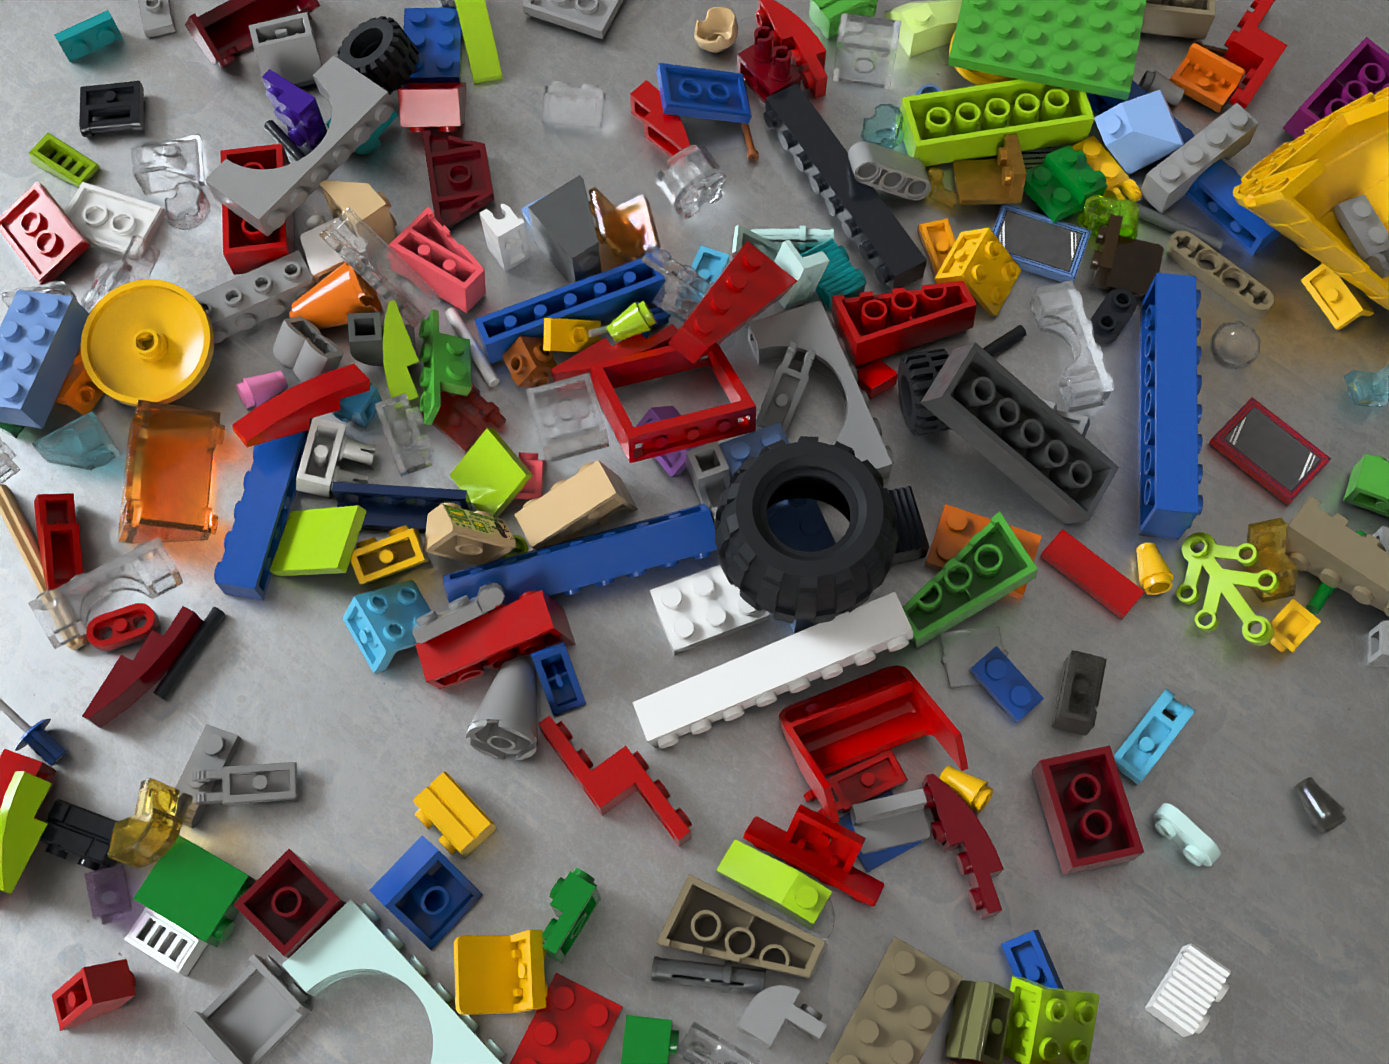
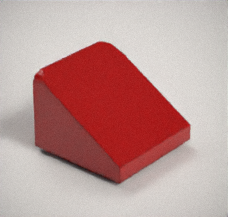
M879 359L857 371V384L866 392L870 400L895 386L898 379L896 371Z

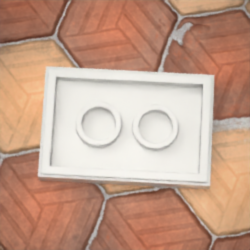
M82 182L65 210L66 215L91 245L90 247L137 262L140 261L167 214L162 206Z

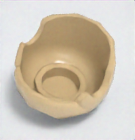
M723 6L708 9L705 20L702 22L697 20L694 38L699 47L705 51L719 53L733 45L738 35V23L735 13L732 9Z

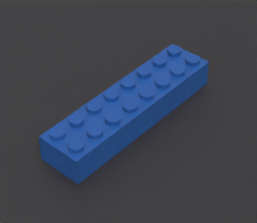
M1156 273L1140 305L1138 536L1179 540L1186 529L1191 528L1193 520L1197 515L1201 514L1203 509V496L1198 495V484L1201 483L1203 476V466L1198 464V454L1202 448L1203 438L1202 434H1198V424L1202 417V405L1197 404V395L1201 390L1202 376L1197 374V366L1201 360L1202 349L1201 346H1197V337L1201 330V318L1197 317L1196 309H1198L1200 304L1201 291L1196 289V276Z

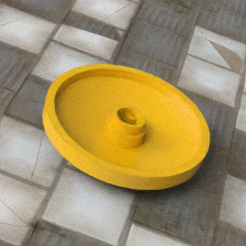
M156 279L132 281L110 291L94 306L83 327L80 343L81 357L85 370L91 380L108 396L130 406L157 407L183 397L203 378L210 365L214 351L213 327L203 306L180 286Z

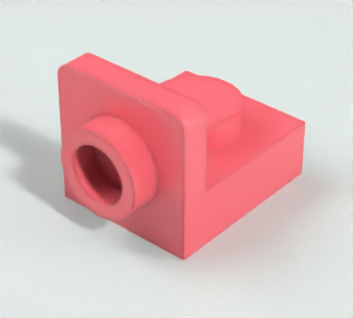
M519 452L518 458L533 476L514 499L531 500L543 496V476L546 460H538V453Z

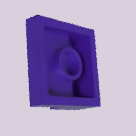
M269 69L262 76V80L266 87L265 93L275 109L273 111L274 115L279 121L286 124L289 131L288 136L296 145L300 147L303 145L313 151L327 133L316 98Z

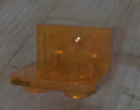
M596 187L589 189L591 199L589 205L591 213L597 222L595 227L597 238L602 244H607L616 257H621L626 263L662 250L649 201L643 194L615 207Z

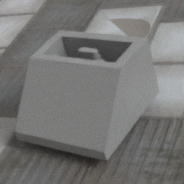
M307 12L249 25L254 51L262 76L270 69L297 87L316 83L313 75L322 67V62Z

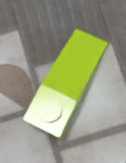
M736 839L716 869L717 873L809 930L813 928L832 894L831 890L802 872Z

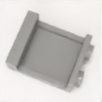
M253 954L248 959L252 964L202 1013L194 1011L183 1022L220 1064H260L312 1011L305 1003L309 998L308 995L295 982L288 985L280 977L284 970L269 955L263 959Z

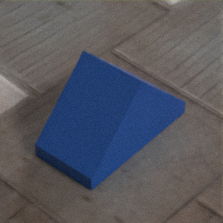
M564 642L531 654L553 716L586 704Z

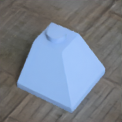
M1162 90L1122 102L1094 118L1105 146L1128 175L1175 152L1184 145Z

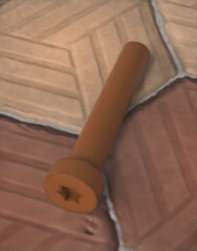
M740 123L748 150L747 159L749 161H756L759 158V153L755 150L749 125Z

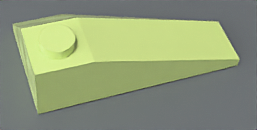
M962 0L910 2L885 11L884 17L910 58L951 42L952 35L956 30Z

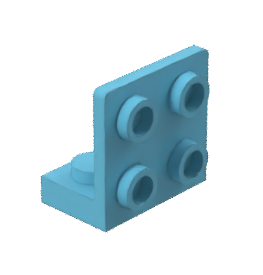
M409 580L355 595L342 619L372 672L375 674L387 669L397 651L416 646L417 642L412 634L413 626L418 624L417 618L431 612V609L415 582Z

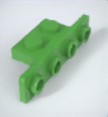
M435 309L431 310L427 320H422L419 329V337L423 338L419 354V361L423 362V369L420 374L419 384L424 387L420 400V411L424 412V424L432 425L440 409V391L468 396L472 389L470 339L439 333V310Z

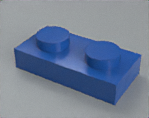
M997 646L969 669L971 674L1015 723L1020 721L1044 699Z
M1033 930L1001 944L1014 976L1024 977L1050 988L1064 989L1039 930Z

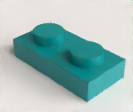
M108 10L54 34L69 62L123 38Z

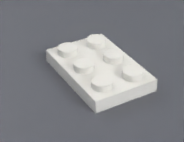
M720 565L650 590L651 599L674 655L770 619L769 611L765 609L757 611L741 598L740 589L735 587L734 584L731 585Z

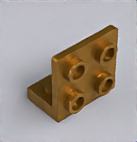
M1006 134L1004 136L1003 147H999L997 151V159L953 161L952 169L960 205L1021 203L1027 173L1017 134Z

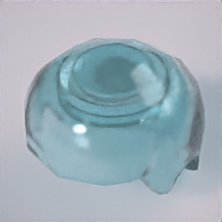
M880 104L876 106L874 116L864 118L863 130L861 132L862 140L890 150L897 147L904 139L906 133V123L900 108L893 104Z

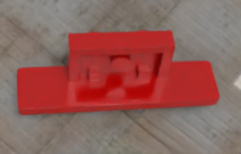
M801 804L787 832L755 816L743 835V838L751 842L756 848L776 855L788 865L808 872L817 877L822 883L842 890L858 902L874 907L884 888L883 882L853 867L866 838L838 823H832L830 819Z

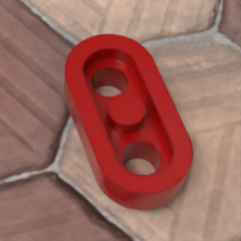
M135 603L93 618L87 626L86 637L94 647L101 651L114 650L146 639L152 630L156 632L159 618L156 612L147 604ZM141 620H146V624L143 627L137 628ZM108 631H113L110 638L104 639V635Z

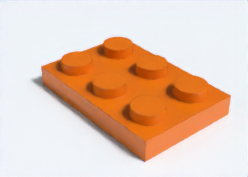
M945 504L924 567L940 572L944 565L952 557H955L991 519ZM1009 525L1034 562L1042 535ZM1027 583L1008 595L1022 599Z

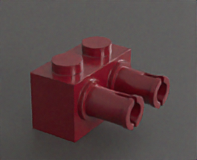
M760 26L754 32V45L737 54V73L743 74L744 82L766 105L767 97L796 83L800 87L802 77L798 68L790 64L791 50L788 51L789 48L783 45L773 46V30L770 31L771 28L767 26Z

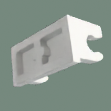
M501 204L502 213L505 214L503 219H495L493 213L488 209L483 210L479 214L487 248L506 272L531 258L525 222L522 218L518 219L509 206Z

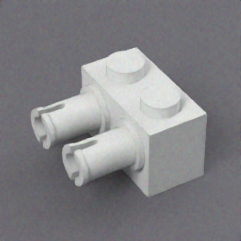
M317 417L312 418L296 477V490L329 498L333 482L367 484L369 475L341 470L338 462L345 458L372 466L377 445L347 439L345 424Z

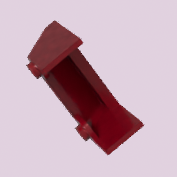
M229 0L198 17L195 13L189 16L185 26L212 65L219 63L222 68L237 60L234 54L253 45L249 25L307 12L309 20H312L310 14L321 5L318 0Z

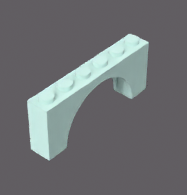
M350 899L282 964L301 988L313 996H316L332 983L353 975L371 973L396 978L404 982L415 992L427 1011L433 1034L431 1064H504L501 1061L505 1056L502 1049L491 1038L484 1042L476 1034L475 1031L480 1027L470 1015H460L449 1004L454 999L453 996L439 982L434 987L424 977L429 970L416 956L413 955L408 959L399 950L404 943L390 928L384 933L375 924L380 917L366 902L359 906Z

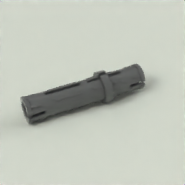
M654 956L651 981L720 988L722 993H730V990L760 993L764 990L766 969L735 967L733 962H725V965Z

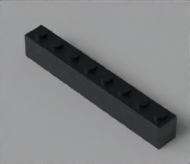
M796 83L767 97L765 112L763 113L765 123L778 134L782 147L791 152L797 168L801 172L804 171L810 179L813 190L817 194L820 193L824 198L830 214L837 216L842 223L845 235L855 241L861 257L865 261H869L875 269L878 281L883 285L885 284L892 293V289L903 288L923 278L927 259L874 187L856 181L848 159V152Z

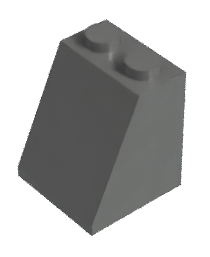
M579 175L528 207L534 242L569 284L602 273L598 239L584 179Z

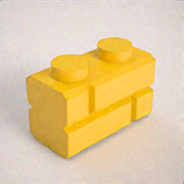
M446 771L441 773L431 782L429 787L421 791L413 800L419 808L414 813L415 816L428 830L434 825L442 833L438 841L452 856L458 851L464 859L467 858L497 829L493 821Z

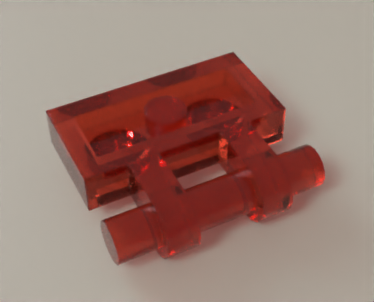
M472 384V389L468 396L456 394L453 397L445 391L440 393L441 406L432 425L466 455L486 430L485 423L491 422L497 428H500L505 424L506 418L499 413V407L493 402H487L480 395V390ZM472 404L478 411L472 415L465 408L466 405Z

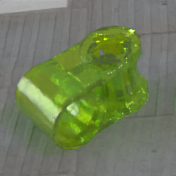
M1094 195L1086 200L1084 211L1079 214L1076 221L1077 226L1092 230L1090 236H1097L1100 225L1106 226L1110 214L1123 216L1119 235L1135 239L1138 234L1140 207L1133 201H1122Z

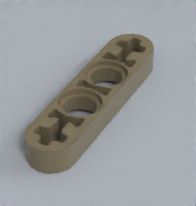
M1181 230L1173 233L1166 245V253L1172 261L1193 276H1196L1198 280L1246 315L1260 318L1268 313L1274 303V295L1267 287L1192 233ZM1184 244L1186 247L1179 249L1177 246ZM1194 252H1196L1197 254L1195 258H1190V256H1193ZM1203 259L1209 260L1215 268L1213 270H1205L1200 266L1199 261ZM1233 278L1239 282L1240 287L1236 289L1230 288L1225 284L1224 279ZM1247 289L1249 292L1243 296L1242 293ZM1260 299L1262 303L1256 305L1253 301Z

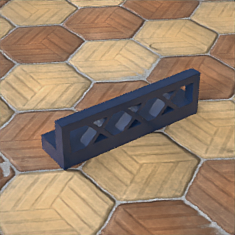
M333 482L332 492L338 501L337 507L359 505L367 510L361 530L391 531L407 525L409 529H418L420 534H425L428 513L442 503H455L460 505L461 509L472 511V504L467 490Z

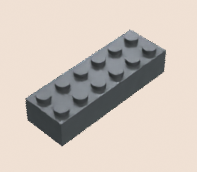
M976 342L953 349L920 402L1064 524L1089 521L1119 469L1112 460Z

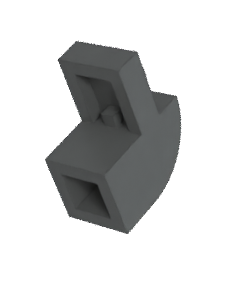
M380 312L347 314L349 346L352 357L363 364L384 366V326L381 325ZM405 324L416 353L414 324Z

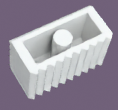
M1194 944L1185 945L1178 953L1144 1009L1182 1037L1193 1035L1194 1032L1200 1034L1211 1018V1015L1207 1013L1208 1008L1213 1001L1217 1003L1221 1001L1230 987L1226 980L1231 971Z

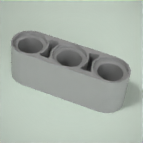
M866 141L854 144L848 151V159L854 178L862 184L909 200H920L931 191V183L925 166L919 159Z

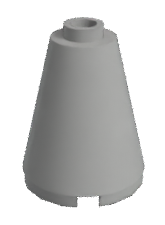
M513 658L501 665L467 729L466 738H471L470 745L485 755L505 759L506 753L517 754L516 760H523L532 757L537 750L536 671L525 659Z

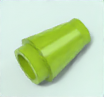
M643 300L638 304L634 302L606 327L613 340L617 343L620 340L652 330L651 326L656 324L657 321Z

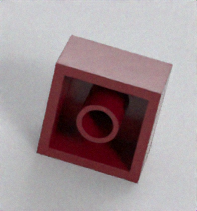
M288 849L233 905L284 957L289 958L337 913L346 902L300 856L291 849Z

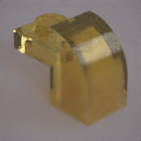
M1282 518L1248 524L1247 543L1252 544L1258 550L1259 560L1253 566L1241 564L1243 572L1258 574L1260 571L1270 570L1279 579V587L1273 593H1263L1257 588H1251L1262 603L1295 596L1298 567L1285 554L1288 525ZM1247 550L1243 552L1242 559H1250L1253 551ZM1264 578L1261 582V586H1270L1273 582V578Z
M151 777L141 781L134 815L114 824L108 857L137 869L160 860L175 843L183 824L182 819L175 817L180 790Z

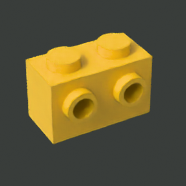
M407 525L389 531V537L377 541L375 537L357 543V549L353 551L351 563L359 584L368 585L429 562L427 552H423L424 544L419 530L409 529Z

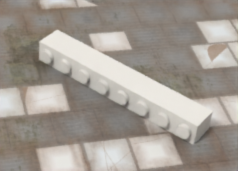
M892 592L859 606L850 613L847 611L840 614L832 621L809 627L632 703L647 742L653 747L659 745L660 749L667 748L679 742L678 737L692 732V735L703 733L712 728L711 723L722 718L725 721L736 719L745 713L744 709L755 704L758 707L767 706L778 699L777 695L789 690L790 693L805 690L810 686V681L819 677H823L824 680L831 679L843 672L842 668L850 664L856 663L857 666L867 664L876 658V653L889 649V652L900 650L909 644L908 640L913 638V630L896 592Z

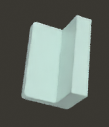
M790 240L782 243L774 262L797 280L792 288L778 300L784 309L810 301L830 261L823 251L802 258Z

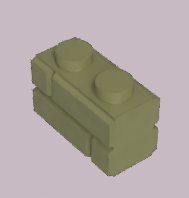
M961 980L958 985L957 994L953 999L954 1011L950 1031L945 1040V1058L958 1064H1002L1014 992L992 982Z

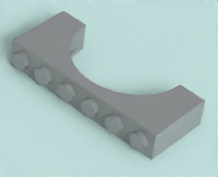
M334 55L313 75L320 94L332 105V118L325 137L312 152L287 166L263 170L239 166L225 159L204 180L216 200L267 237L275 229L280 228L284 224L285 219L297 207H301L305 203L307 198L320 186V183L327 180L340 165L344 164L349 156L361 144L365 143L382 123L388 121L394 112L388 91Z
M821 300L749 322L748 340L759 365L769 362H782L791 341L798 344L796 354L792 358L791 363L802 365L806 352L809 349L816 351L810 369L821 374L832 384L841 398L845 412L843 429L831 445L838 441L853 448L856 458L860 461L868 459L883 479L889 478L892 464H894L893 452L888 445L884 446L881 439V425L878 419L872 418L870 414L869 398L864 390L860 391L858 387V375L855 366L852 363L848 364L845 357L846 348L844 341L841 337H836L833 330L835 325L830 311H825Z

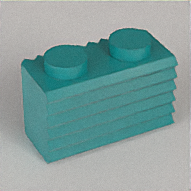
M833 238L800 254L803 258L823 251L830 260L815 292L831 314L832 296L844 294V298L859 297L860 292H864L866 285L863 272L851 265L846 249L842 245L838 246Z

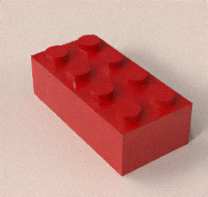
M282 143L220 151L221 163L228 159L232 163L251 169H274L290 164ZM222 204L223 255L234 275L248 273L295 252L293 212L285 219L284 224L280 228L275 229L267 237Z

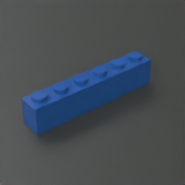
M650 254L476 318L474 320L479 339L490 364L503 360L502 356L520 336L544 339V318L601 321L602 323L618 317L634 301L640 303L644 300L647 305H651L666 299L665 277L654 254Z
M309 430L254 446V461L251 471H247L243 482L244 493L241 501H238L235 505V521L232 530L228 531L225 536V552L222 562L217 563L214 572L215 583L224 594L264 601L272 575L270 568L297 493L296 477Z

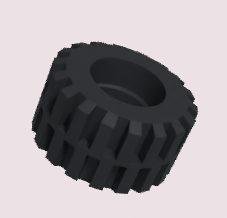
M380 16L377 19L374 17L367 22L359 24L357 28L353 29L344 38L342 46L339 47L337 52V58L388 91L389 95L393 91L400 89L405 82H408L411 74L417 68L415 65L419 62V52L414 43L397 21L385 16Z
M944 348L904 354L900 359L898 367L900 403L906 424L915 436L952 430L920 403L949 357L948 352Z

